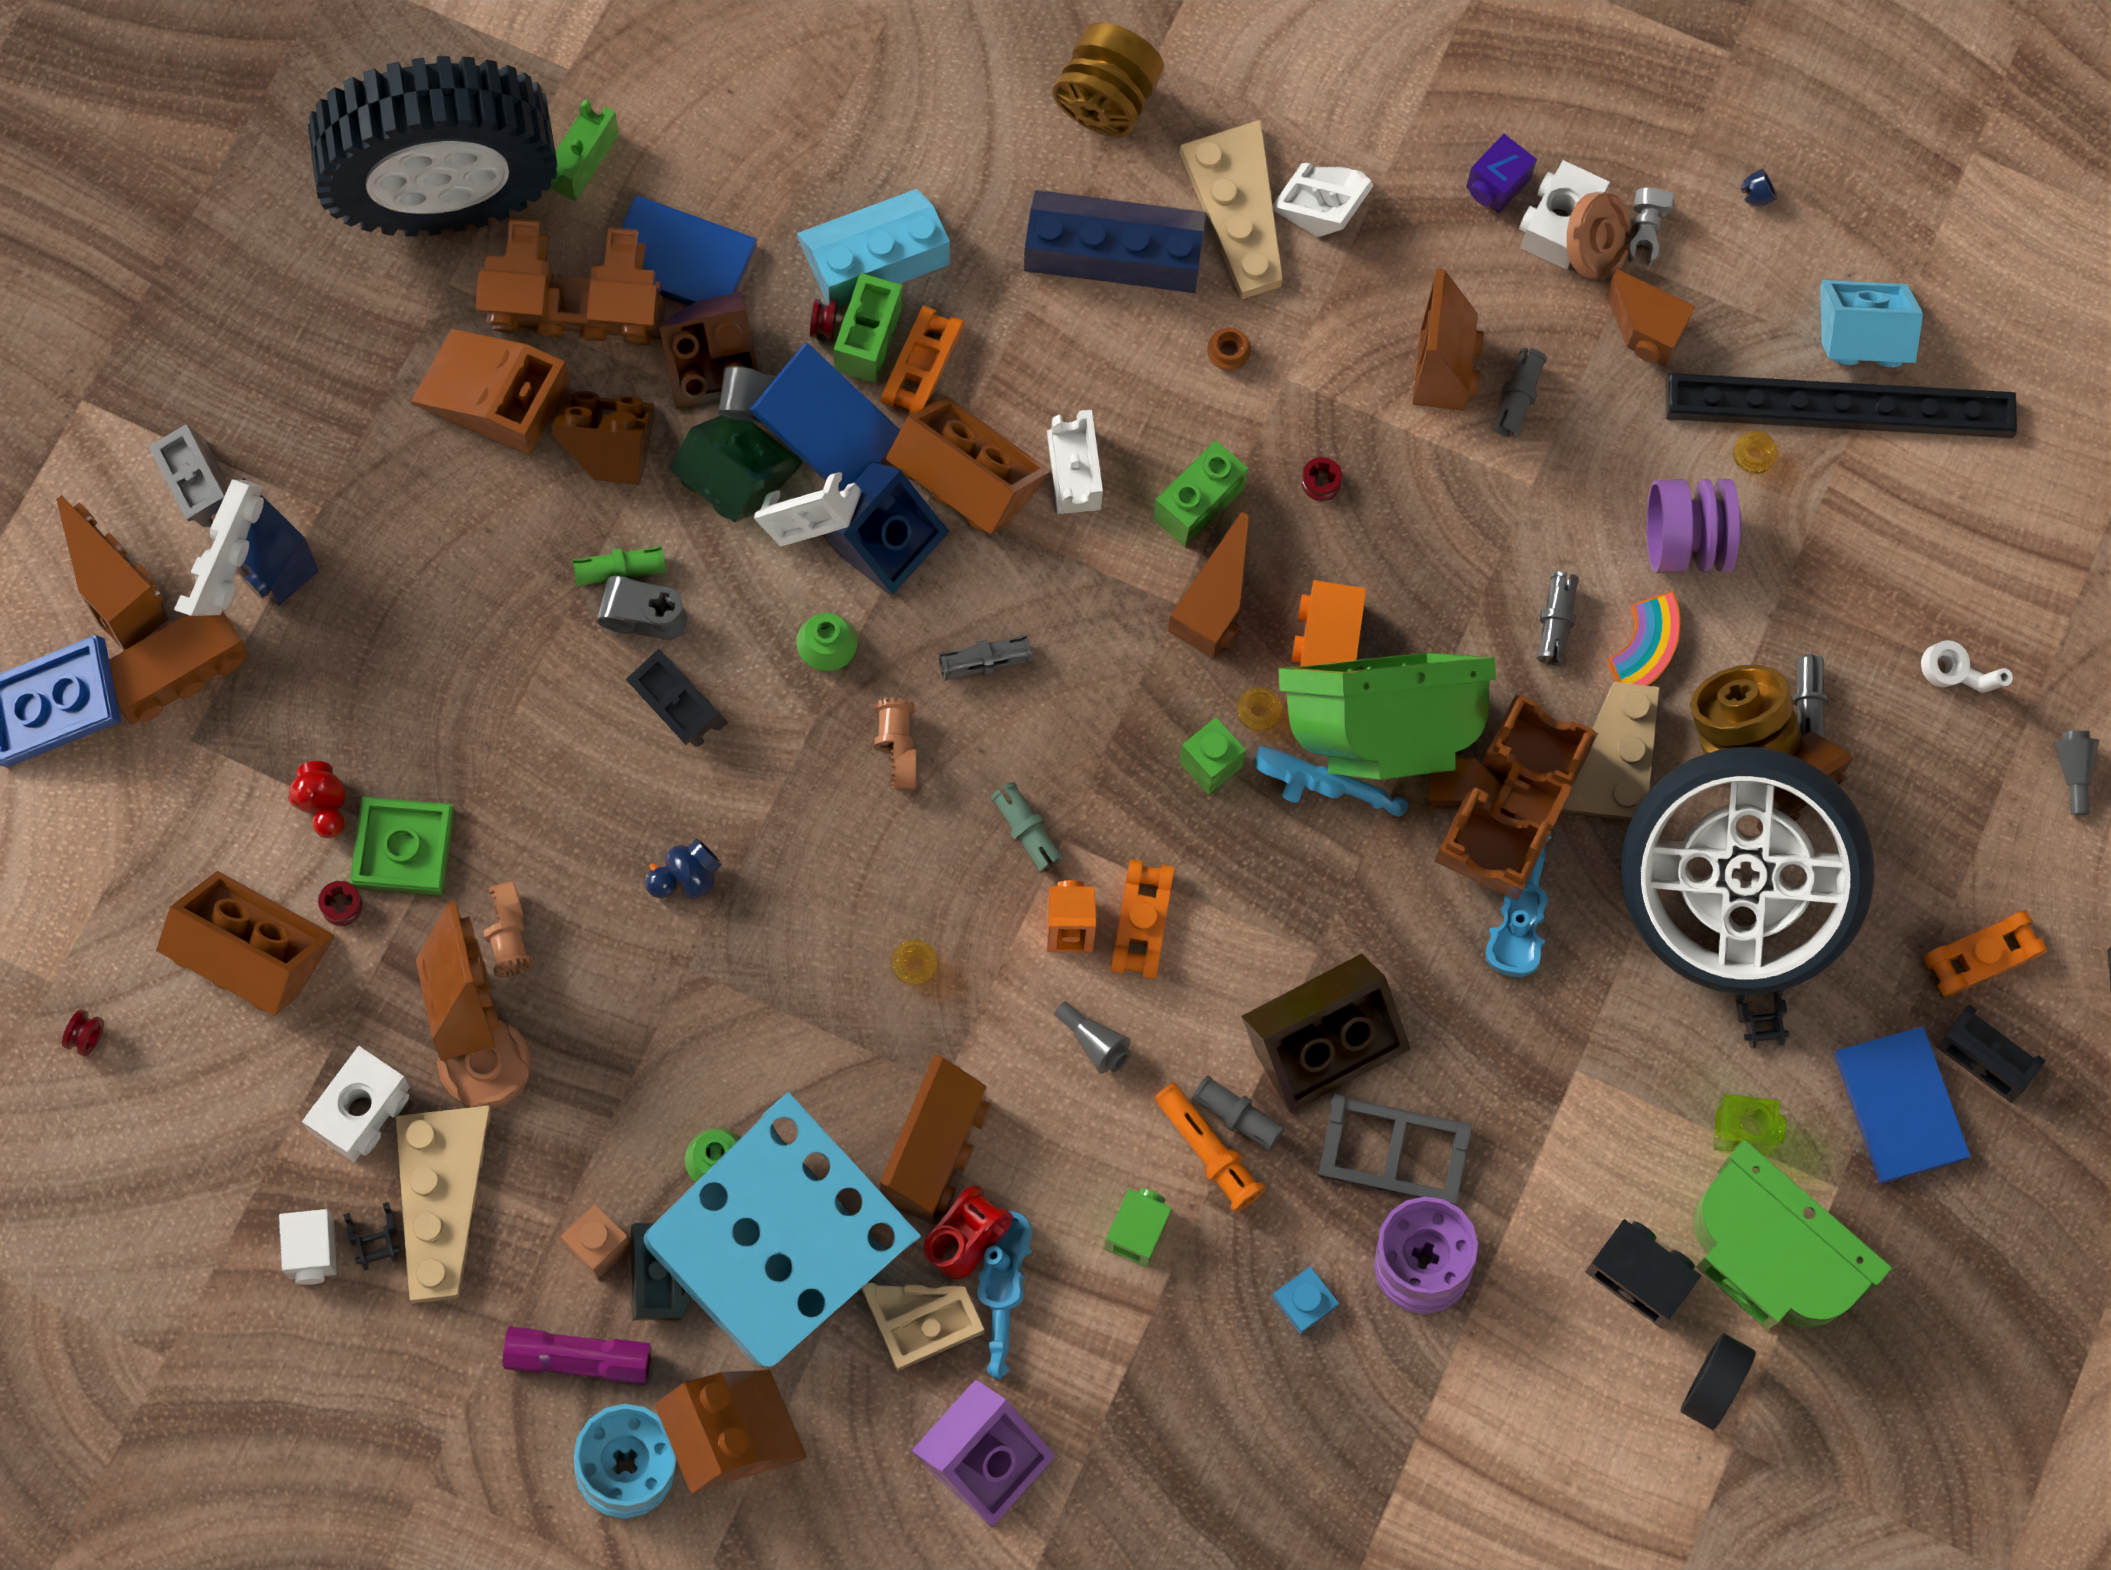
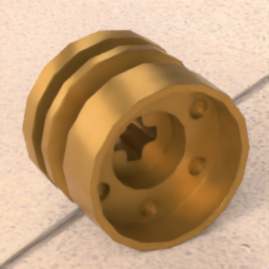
M1106 22L1091 23L1082 32L1072 51V59L1065 64L1062 69V75L1056 80L1053 86V97L1057 105L1071 119L1083 127L1108 136H1126L1133 131L1138 116L1142 114L1145 108V99L1152 95L1164 73V62L1159 52L1135 32Z

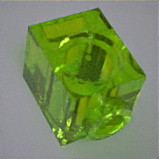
M1724 1094L1716 1104L1713 1150L1733 1152L1745 1139L1763 1156H1769L1778 1146V1143L1784 1142L1786 1134V1116L1779 1115L1780 1100ZM1749 1116L1756 1119L1761 1126V1134L1752 1135L1746 1132L1741 1125V1117Z

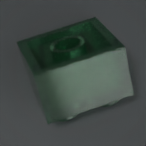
M720 415L690 428L668 469L680 478L686 488L698 492L714 505V509L718 514L731 519L733 522H737L759 511L762 508L766 495L779 490L799 469L802 461L752 421L735 420Z

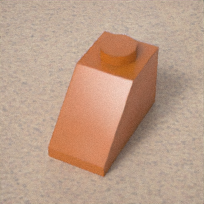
M1065 880L1058 882L1057 886H1049L1047 899V952L1093 953L1096 930L1095 887H1085L1083 882L1076 880Z

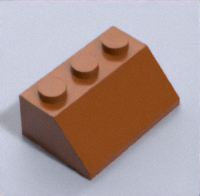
M947 396L909 415L885 458L895 465L897 469L901 470L909 480L917 481L931 491L932 496L939 503L952 506L967 517V521L971 526L980 531L988 532L990 535L1008 525L1051 472L1047 467Z
M216 871L170 906L156 951L172 959L175 964L188 968L212 981L215 986L228 990L250 1002L255 1008L276 1016L298 997L331 945L334 934L223 873Z
M934 1054L880 1181V1192L897 1210L932 1224L938 1211L944 1214L947 1213L956 1191L955 1187L950 1186V1182L956 1169L964 1172L974 1145L967 1143L974 1127L982 1129L992 1104L985 1101L986 1085L937 1054Z

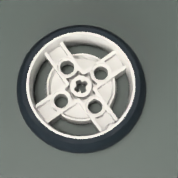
M1757 747L1729 748L1706 753L1687 761L1664 776L1649 791L1633 815L1627 829L1621 857V881L1627 909L1636 929L1651 951L1669 968L1691 982L1709 989L1732 994L1756 995L1785 990L1809 980L1830 966L1843 954L1859 932L1868 913L1874 887L1875 865L1869 834L1861 815L1847 794L1829 776L1806 761L1787 753ZM1731 783L1730 805L1718 808L1700 819L1689 831L1684 841L1659 840L1668 820L1683 803L1706 789ZM1775 786L1798 796L1821 816L1834 836L1839 854L1814 852L1811 842L1802 828L1789 816L1773 808ZM1745 815L1756 816L1761 820L1763 830L1755 836L1745 835L1739 830L1737 821ZM1695 857L1705 858L1711 863L1713 872L1707 877H1696L1690 873L1687 863ZM1742 862H1751L1752 870L1760 872V875L1753 874L1752 881L1742 880V873L1734 871V868L1740 869ZM1793 864L1801 866L1807 873V879L1799 885L1788 884L1781 876V871L1784 867ZM1657 889L1679 890L1691 912L1707 927L1720 933L1719 954L1692 941L1673 923L1660 901ZM1810 901L1835 903L1826 922L1808 940L1782 954L1762 958L1764 937L1778 933L1794 923L1805 911ZM1742 906L1748 907L1754 911L1757 920L1750 926L1743 927L1737 925L1731 918L1733 909Z

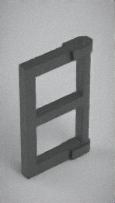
M1334 1095V1099L1331 1101L1332 1108L1318 1176L1417 1198L1426 1196L1445 1199L1451 1204L1456 1205L1469 1138L1472 1135V1123L1453 1121L1346 1098L1343 1095ZM1346 1111L1394 1121L1384 1176L1335 1166ZM1406 1124L1455 1134L1444 1190L1396 1179Z

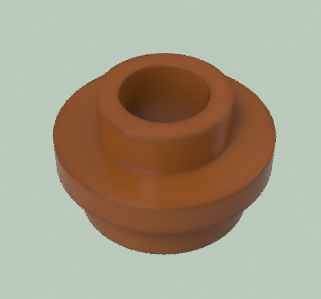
M1224 328L1211 336L1208 342L1207 354L1212 364L1217 368L1233 371L1240 369L1248 362L1251 354V344L1247 336L1240 330ZM1224 347H1232L1237 353L1229 356L1223 354L1221 350Z

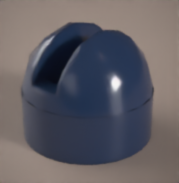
M1763 168L1750 174L1743 181L1741 193L1752 192V194L1745 198L1747 204L1759 207L1777 200L1773 184Z

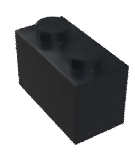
M1623 1219L1585 1273L1662 1329L1702 1275L1693 1270L1695 1264L1683 1253L1677 1250L1669 1252L1655 1242L1657 1237L1649 1228L1639 1222L1634 1221L1631 1224Z

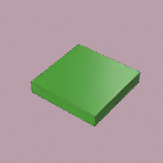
M362 797L350 884L356 889L443 896L455 811L453 804Z

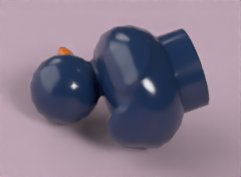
M696 838L689 846L677 845L669 849L665 855V867H660L653 863L650 864L651 870L646 876L645 887L653 897L667 898L674 892L678 881L685 887V896L689 899H696L710 892L714 885V872L722 863L702 841Z

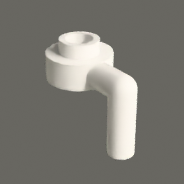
M1942 641L1930 646L1924 652L1921 660V668L1925 678L1937 687H1949L1961 682L1980 693H1986L2008 686L2013 680L2011 671L2006 668L1987 674H1982L1971 668L1967 651L1963 646L1954 641ZM1938 658L1945 663L1944 673L1938 667Z

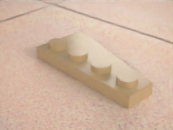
M1261 120L1180 145L1181 158L1204 212H1206V218L1240 299L1242 300L1281 287L1282 272Z
M489 1105L396 1116L409 1300L412 1304L460 1298L469 1245L468 1236L472 1213L475 1210L476 1189L485 1151L484 1142L487 1126H489L491 1115Z

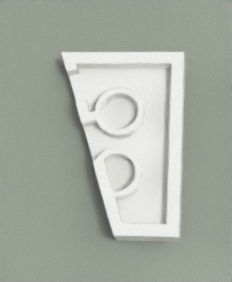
M232 479L210 528V539L214 543L211 549H207L203 553L201 558L197 557L191 570L192 575H195V586L189 598L180 595L174 610L190 616L221 615L222 610L229 607L235 592V585L232 584L236 567H240L248 554L249 541L246 540L250 525L258 520L263 508L264 501L260 497L263 486L247 480Z

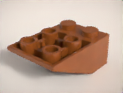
M451 329L411 403L530 456L568 388L570 381L564 360L530 345Z
M61 495L56 500L78 591L97 624L124 651L145 639L168 619L160 605L165 599L155 587L157 583L146 569L139 563L133 566L125 557L127 552L110 533H107L105 536L95 526L97 521L81 503L73 507Z
M456 901L448 902L416 959L432 1039L440 1061L494 1048L495 1043L492 1030L500 1028L495 1004L491 999L489 991L491 984L485 961H483L478 940L475 938L470 916L461 918Z

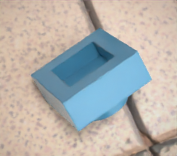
M1311 1266L1272 1295L1273 1300L1300 1335L1339 1305L1338 1301Z

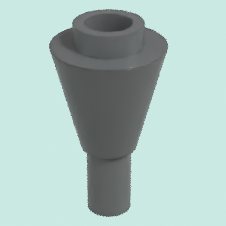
M2090 731L2063 732L2062 740L2053 742L2066 784L2070 788L2071 815L2089 814L2088 785L2091 783L2100 741L2099 739L2090 738Z
M1067 1001L1063 1002L1056 1009L1054 1015L1074 1032V1036L1100 1074L1109 1070L1116 1072L1127 1062L1131 1051L1128 1049L1131 1042L1129 1037L1090 1018L1086 1019Z

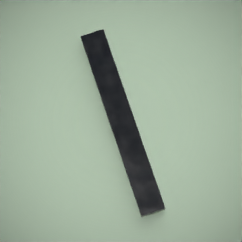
M1668 373L1666 377V419L2014 438L2017 433L2016 392Z

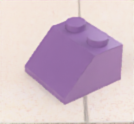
M977 1380L967 1388L912 1449L915 1456L935 1478L990 1527H993L1055 1457V1454L1005 1398Z

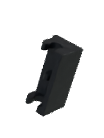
M660 649L656 650L626 678L627 682L685 745L690 742L695 747L701 746L704 743L702 736L711 728L720 730L728 723L677 665Z
M1969 1004L1936 1048L2008 1102L2012 1103L2024 1092L2046 1060L2039 1055L2034 1058L1975 1015L1978 1009Z

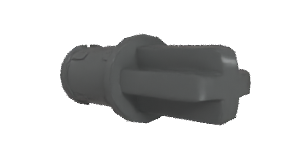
M1806 654L1797 660V694L1793 696V704L1797 706V719L1802 736L1813 731L1825 738L1824 706L1828 704V696L1824 694V659L1813 654Z

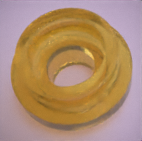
M1749 431L1742 434L1733 447V458L1736 464L1742 470L1751 474H1761L1771 469L1778 455L1774 440L1770 435L1762 431ZM1755 449L1760 452L1762 458H1752L1748 455L1747 451Z
M1264 687L1250 688L1238 700V719L1250 730L1258 732L1269 730L1278 723L1281 717V701L1270 689ZM1255 705H1261L1266 708L1267 714L1261 717L1255 716L1251 712V708Z
M918 939L907 940L898 945L894 950L891 959L892 970L901 982L908 985H921L928 982L934 976L937 969V955L932 946L925 941ZM911 957H918L923 961V966L918 970H911L906 966V962Z

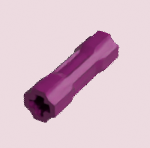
M508 1326L505 1335L502 1366L508 1370L534 1373L546 1371L604 1378L610 1382L646 1386L652 1346L651 1343L621 1339L608 1341L550 1334L544 1330Z

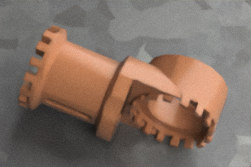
M887 698L878 700L874 704V711L879 714V735L874 739L873 747L875 750L892 754L891 760L893 762H891V767H894V770H891V775H895V777H891V789H916V748H914L913 738L909 735L910 715L915 712V704L906 699L902 700V698H898L897 702H894V698H890V702Z
M512 880L489 887L491 899H497L492 902L494 906L496 905L495 912L498 913L497 919H499V923L485 929L483 936L485 941L491 943L496 960V966H494L493 971L497 978H504L505 976L509 978L511 973L513 977L517 976L516 971L523 974L525 973L524 971H529L535 965L534 958L527 955L521 933L525 929L523 924L525 918L514 881Z

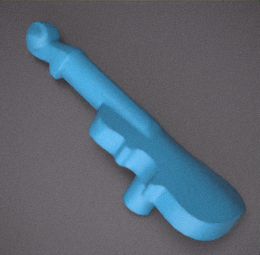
M1259 746L1253 760L1254 766L1259 771L1287 783L1282 797L1294 803L1299 802L1306 786L1308 789L1330 798H1339L1345 793L1372 804V808L1379 809L1383 807L1397 817L1404 815L1409 807L1408 801L1404 797L1396 796L1392 798L1381 787H1376L1351 776L1329 774L1328 768L1325 766H1316L1275 748Z
M1550 833L1547 841L1552 838V833ZM1546 843L1518 901L1504 895V905L1501 907L1504 921L1498 928H1490L1489 930L1491 938L1485 951L1486 961L1493 970L1502 975L1525 977L1534 973L1539 967L1541 948L1545 946V940L1537 935L1536 929L1539 924L1543 923V913L1548 905V896L1539 887L1546 857Z
M1009 1211L1012 1213L1013 1219L1006 1234L985 1251L983 1257L984 1269L978 1275L980 1278L977 1292L978 1299L992 1309L991 1340L989 1342L991 1362L987 1367V1373L993 1379H1003L1009 1373V1367L1005 1360L1010 1350L1011 1309L1017 1307L1023 1301V1281L1025 1275L1021 1272V1264L1025 1256L1032 1254L1030 1248L1033 1237L1032 1224L1025 1216L1014 1211Z

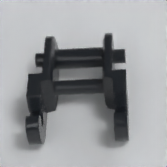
M1783 990L1774 992L1776 1011L1773 1014L1753 1015V1012L1748 1011L1747 1003H1743L1745 995L1736 994L1738 1020L1746 1024L1747 1034H1744V1040L1749 1042L1750 1048H1756L1757 1041L1777 1040L1779 1046L1785 1044V1037H1788L1789 1034L1788 1030H1784L1782 1020L1787 1013L1786 1000L1781 998ZM1773 1020L1775 1030L1756 1032L1755 1022Z
M389 1202L383 1203L387 1225L383 1227L384 1231L361 1237L360 1234H356L350 1212L344 1214L349 1241L352 1245L357 1244L360 1255L355 1258L356 1264L362 1263L364 1271L368 1270L369 1262L390 1257L393 1263L397 1262L396 1253L401 1252L399 1246L394 1247L391 1234L397 1233ZM381 1238L386 1239V1248L366 1253L364 1243Z

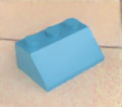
M918 189L797 233L799 243L827 305L831 301H837V307L849 303L860 273L900 284L950 265L949 238L933 204Z

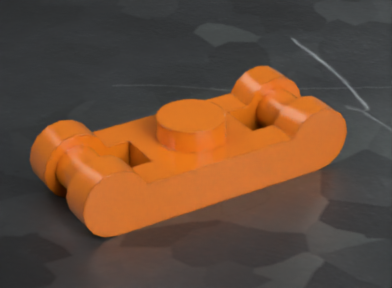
M923 305L884 388L881 404L891 408L898 405L909 409V415L929 406L931 397L953 348L960 339L965 321L954 316L947 319L936 315V309ZM932 331L942 336L940 341L926 335ZM906 379L920 384L916 393L903 389Z
M1129 860L1111 972L1124 974L1125 970L1143 973L1142 978L1156 980L1175 866L1161 864V868L1143 866V861ZM1139 884L1157 886L1156 898L1138 895ZM1129 943L1147 946L1146 955L1128 952Z
M2027 910L2017 912L2003 921L1951 944L1938 947L1922 957L1928 970L1934 969L1940 981L1937 987L1943 998L1953 996L2034 960L2048 951L2042 938L2037 939L2030 926L2033 920ZM2014 934L2020 945V948L2014 951H2010L2004 940L2005 937ZM1958 958L1965 972L1957 974L1951 961Z

